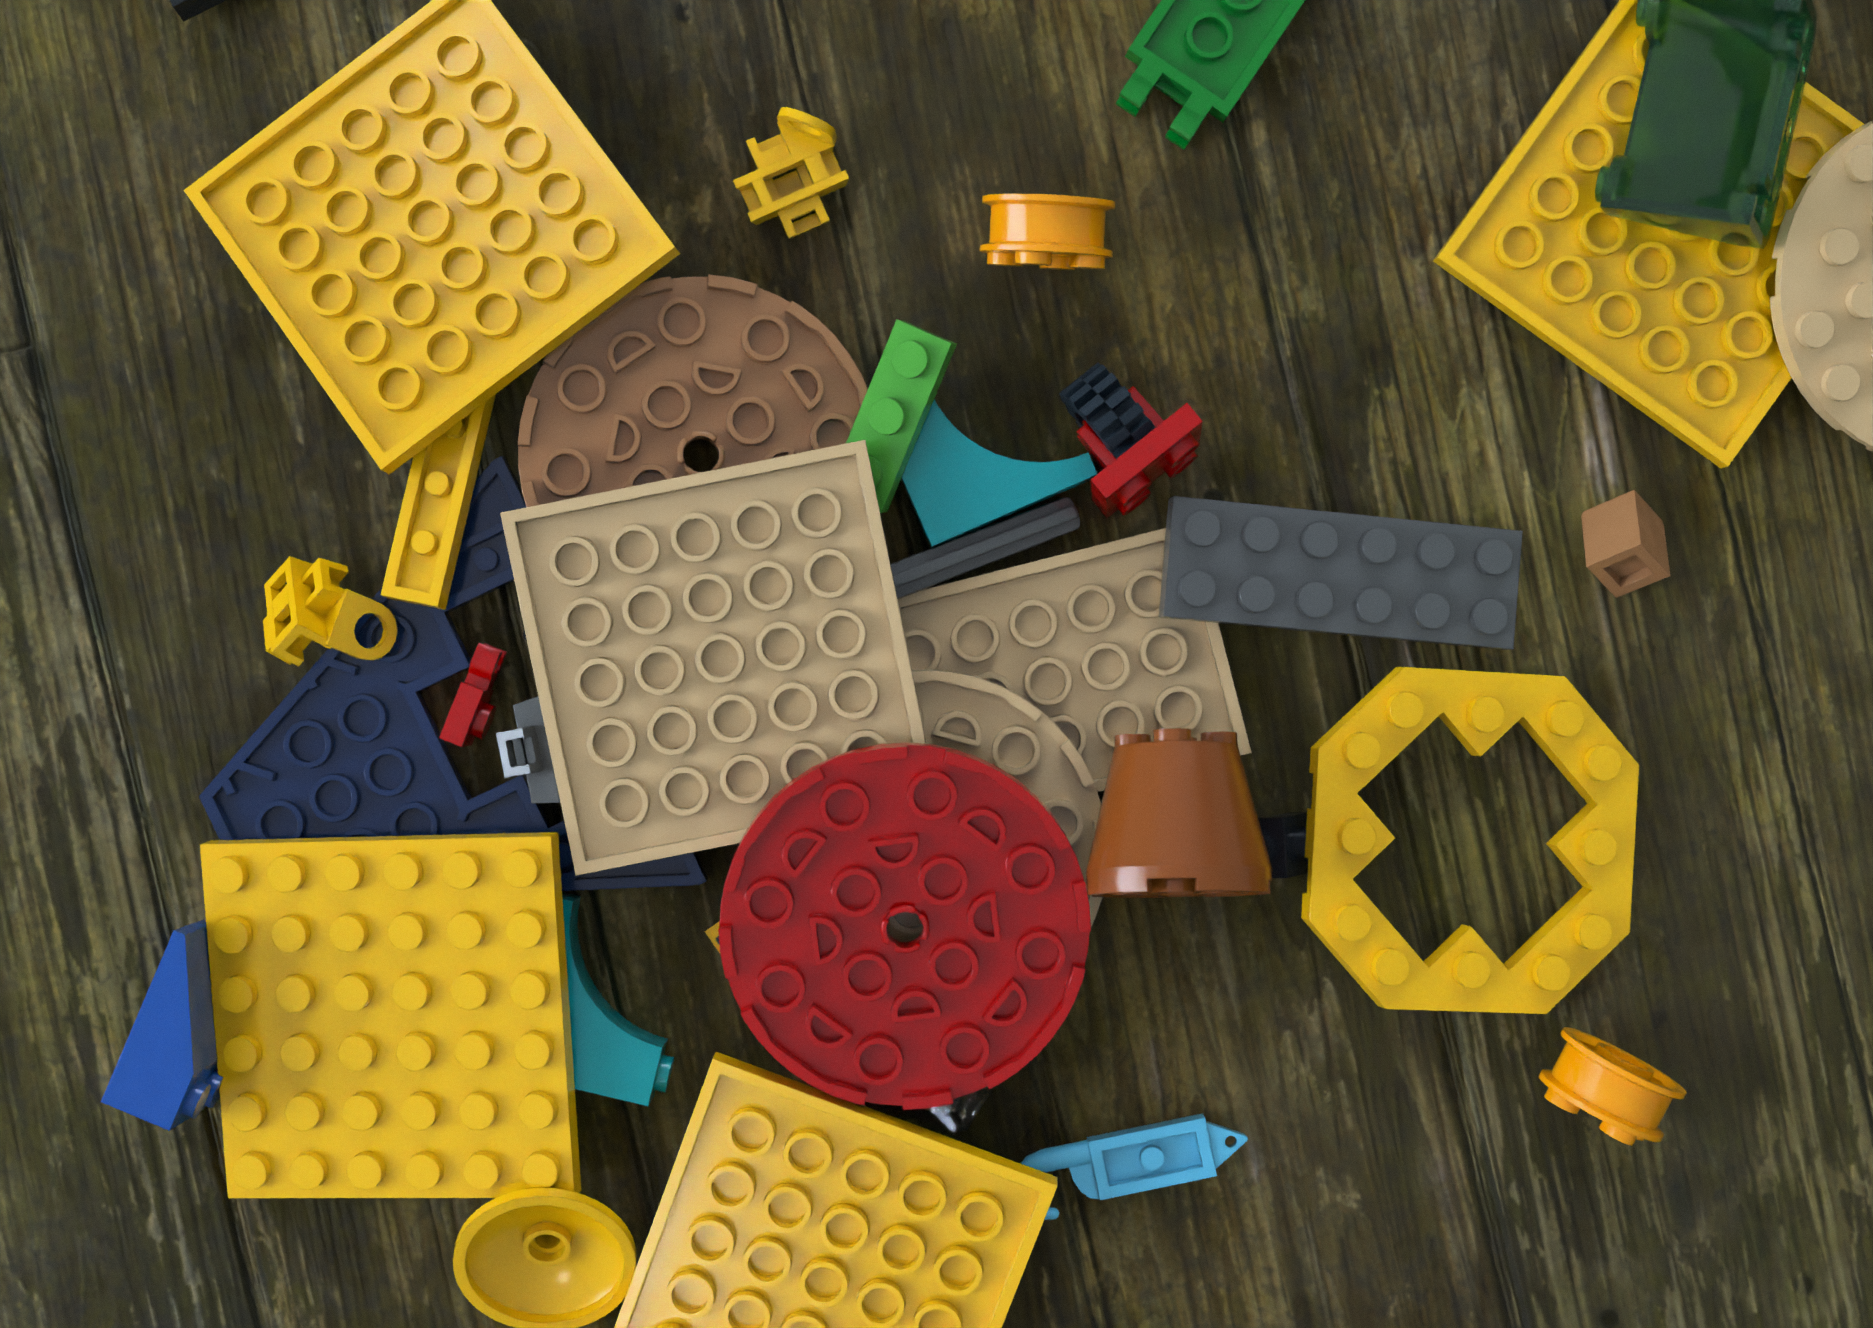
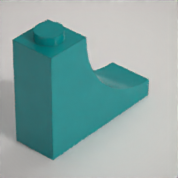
M934 399L901 481L927 541L932 548L1088 482L1098 473L1089 452L1073 458L1050 462L1022 461L995 454L979 446L961 433L947 419Z
M562 892L575 1089L649 1106L655 1091L666 1093L671 1077L674 1057L664 1055L668 1038L652 1034L634 1025L614 1010L603 998L587 971L580 949L578 910L581 896Z

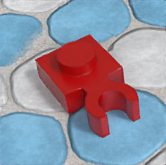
M478 643L466 679L459 686L439 739L460 747L471 746L475 737L484 739L496 712V706L489 704L494 691L492 687L503 666L507 651L487 643Z

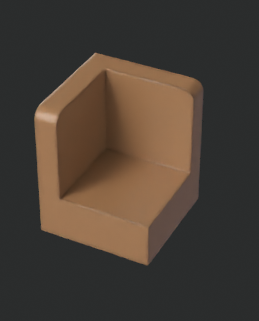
M1635 490L1582 513L1581 520L1586 567L1616 598L1670 576L1663 521Z

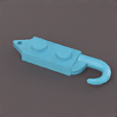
M1202 1113L1086 1137L1087 1140L1040 1149L1027 1155L1021 1164L1045 1173L1069 1168L1074 1183L1083 1194L1092 1199L1105 1200L1216 1177V1168L1247 1142L1248 1137L1244 1133L1206 1121ZM1234 1136L1235 1141L1233 1144H1225L1227 1137ZM1049 1207L1044 1220L1057 1219L1059 1217V1210Z

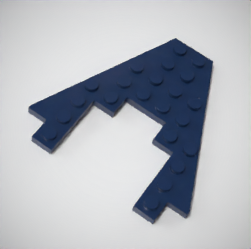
M504 456L494 459L476 479L446 610L388 599L381 596V588L372 600L387 607L393 614L397 625L396 642L390 652L382 658L370 661L354 658L333 648L327 649L199 795L219 840L558 832L562 891L700 885L708 880L696 852L576 876L565 822L563 821L551 827L541 804L531 803L526 774L471 798L444 740L439 739L440 732L421 692L468 670L471 659L449 612L514 582L500 513L526 508L522 490ZM372 613L364 614L360 617L354 630L356 640L364 648H371L378 644L383 632L382 623Z

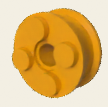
M990 194L982 196V203L991 206L989 243L980 245V252L987 253V265L1015 267L1040 265V269L1075 270V268L1105 269V259L1113 257V251L1104 248L1106 211L1115 209V201L1056 194Z
M1564 1027L1561 1031V1036L1567 1042L1552 1070L1542 1069L1538 1076L1548 1087L1544 1097L1567 1112L1578 1114L1579 1110L1582 1109L1602 1120L1599 1129L1624 1144L1633 1146L1636 1139L1640 1141L1645 1139L1652 1142H1661L1664 1133L1658 1126L1672 1099H1684L1687 1094L1686 1090L1672 1078L1636 1056L1593 1035L1577 1029Z

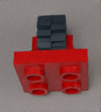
M1096 363L1059 393L1062 402L1067 406L1066 409L1069 414L1075 418V422L1079 426V429L1076 431L1078 434L1076 437L1102 469L1101 472L1091 479L1092 501L1106 518L1110 517L1118 509L1123 516L1129 514L1151 495L1148 488L1153 481L1163 473H1166L1170 479L1174 478L1198 457L1195 450L1200 446L1203 421L1188 403L1184 404L1166 420H1163L1134 386L1128 390L1125 386L1122 387L1113 373H1109L1108 369L1104 365H1100V363Z

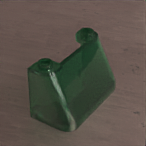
M1638 0L1636 23L1637 26L1645 27L1646 38L1650 45L1624 155H1616L1610 166L1603 165L1601 167L1596 182V201L1601 202V209L1609 216L1737 246L1764 249L1773 226L1815 42L1817 16L1812 0Z

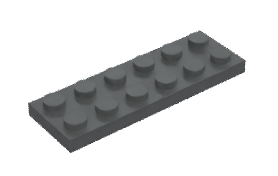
M1172 496L1168 499L1159 617L1512 650L1514 649L1523 531Z

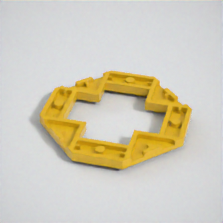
M1395 667L1311 747L1309 773H1313L1311 808H1307L1305 857L1309 858L1307 892L1302 894L1301 918L1377 1006L1395 1010L1547 1014L1630 933L1639 764L1565 676ZM1437 717L1443 721L1471 756L1480 757L1510 728L1519 722L1587 803L1546 843L1581 884L1582 888L1504 964L1471 926L1464 924L1456 929L1423 961L1353 880L1358 873L1395 839L1393 834L1357 793Z

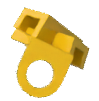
M781 107L777 116V124L781 134L758 144L755 137L746 140L757 170L733 180L745 200L749 209L747 214L752 223L759 225L778 216L788 239H791L830 221L820 197L845 187L849 177L846 170L841 171L833 153L837 140L834 127L808 113L793 108ZM796 168V170L793 171V172H790V173H788V174H786V175H784V176H781V177H779V178H777V179H775V180L772 179V178L775 177V176H778V175H780V174H782V173H785V172H787V171H789V170H791V169ZM815 211V213L792 223V220Z
M289 556L264 584L267 616L263 620L266 652L289 665L292 663L299 667L304 661L303 650L312 640L328 649L333 648L357 659L371 661L382 658L390 652L396 642V620L391 611L383 604L349 589L340 588L339 583L349 573L348 566L323 558H318L312 564ZM372 613L382 623V637L374 647L364 648L355 638V625L364 614Z

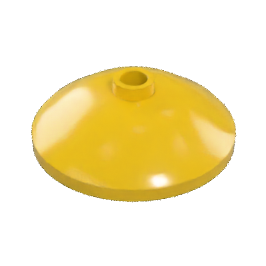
M532 1188L499 1196L481 1206L466 1220L455 1242L453 1271L456 1282L467 1300L480 1312L497 1322L514 1328H578L606 1316L623 1301L636 1269L637 1252L634 1239L628 1227L606 1205L591 1197L569 1190Z

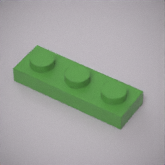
M896 319L846 443L866 440L880 513L888 512L957 346L952 341L899 319Z

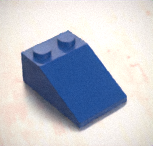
M206 919L173 930L101 1100L104 1104L168 1131L189 1118L195 1119L206 1106L212 1108L220 1097L219 1088L223 1077L218 1075Z

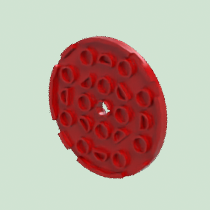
M904 742L873 745L834 756L811 767L790 781L771 798L748 827L733 855L723 888L718 931L724 975L728 979L733 996L741 1009L740 1014L756 1039L774 1059L809 1085L834 1097L859 1105H865V1102L880 1105L903 1106V1110L953 1104V1099L974 1093L987 1086L991 1089L1019 1072L1042 1051L1065 1021L1080 990L1086 970L1085 963L1089 946V934L1091 932V919L1086 883L1076 854L1053 814L1035 794L1001 768L977 756L932 744ZM902 912L916 913L923 924L920 935L909 942H900L894 939L887 929L891 916Z

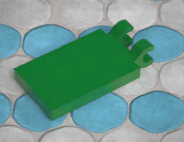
M1161 0L1127 50L1125 57L1138 65V67L1120 92V97L1115 104L1135 117L1155 87L1183 106L1170 125L1165 138L1184 150L1208 113L1224 123L1305 0Z

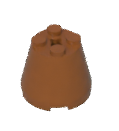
M1191 729L1153 730L1154 742H1151V735L1148 734L1115 735V747L1086 868L1087 894L1092 895V897L1104 898L1234 897L1270 894L1272 866L1238 749L1237 733L1228 731L1201 733V741H1197V738L1191 737Z

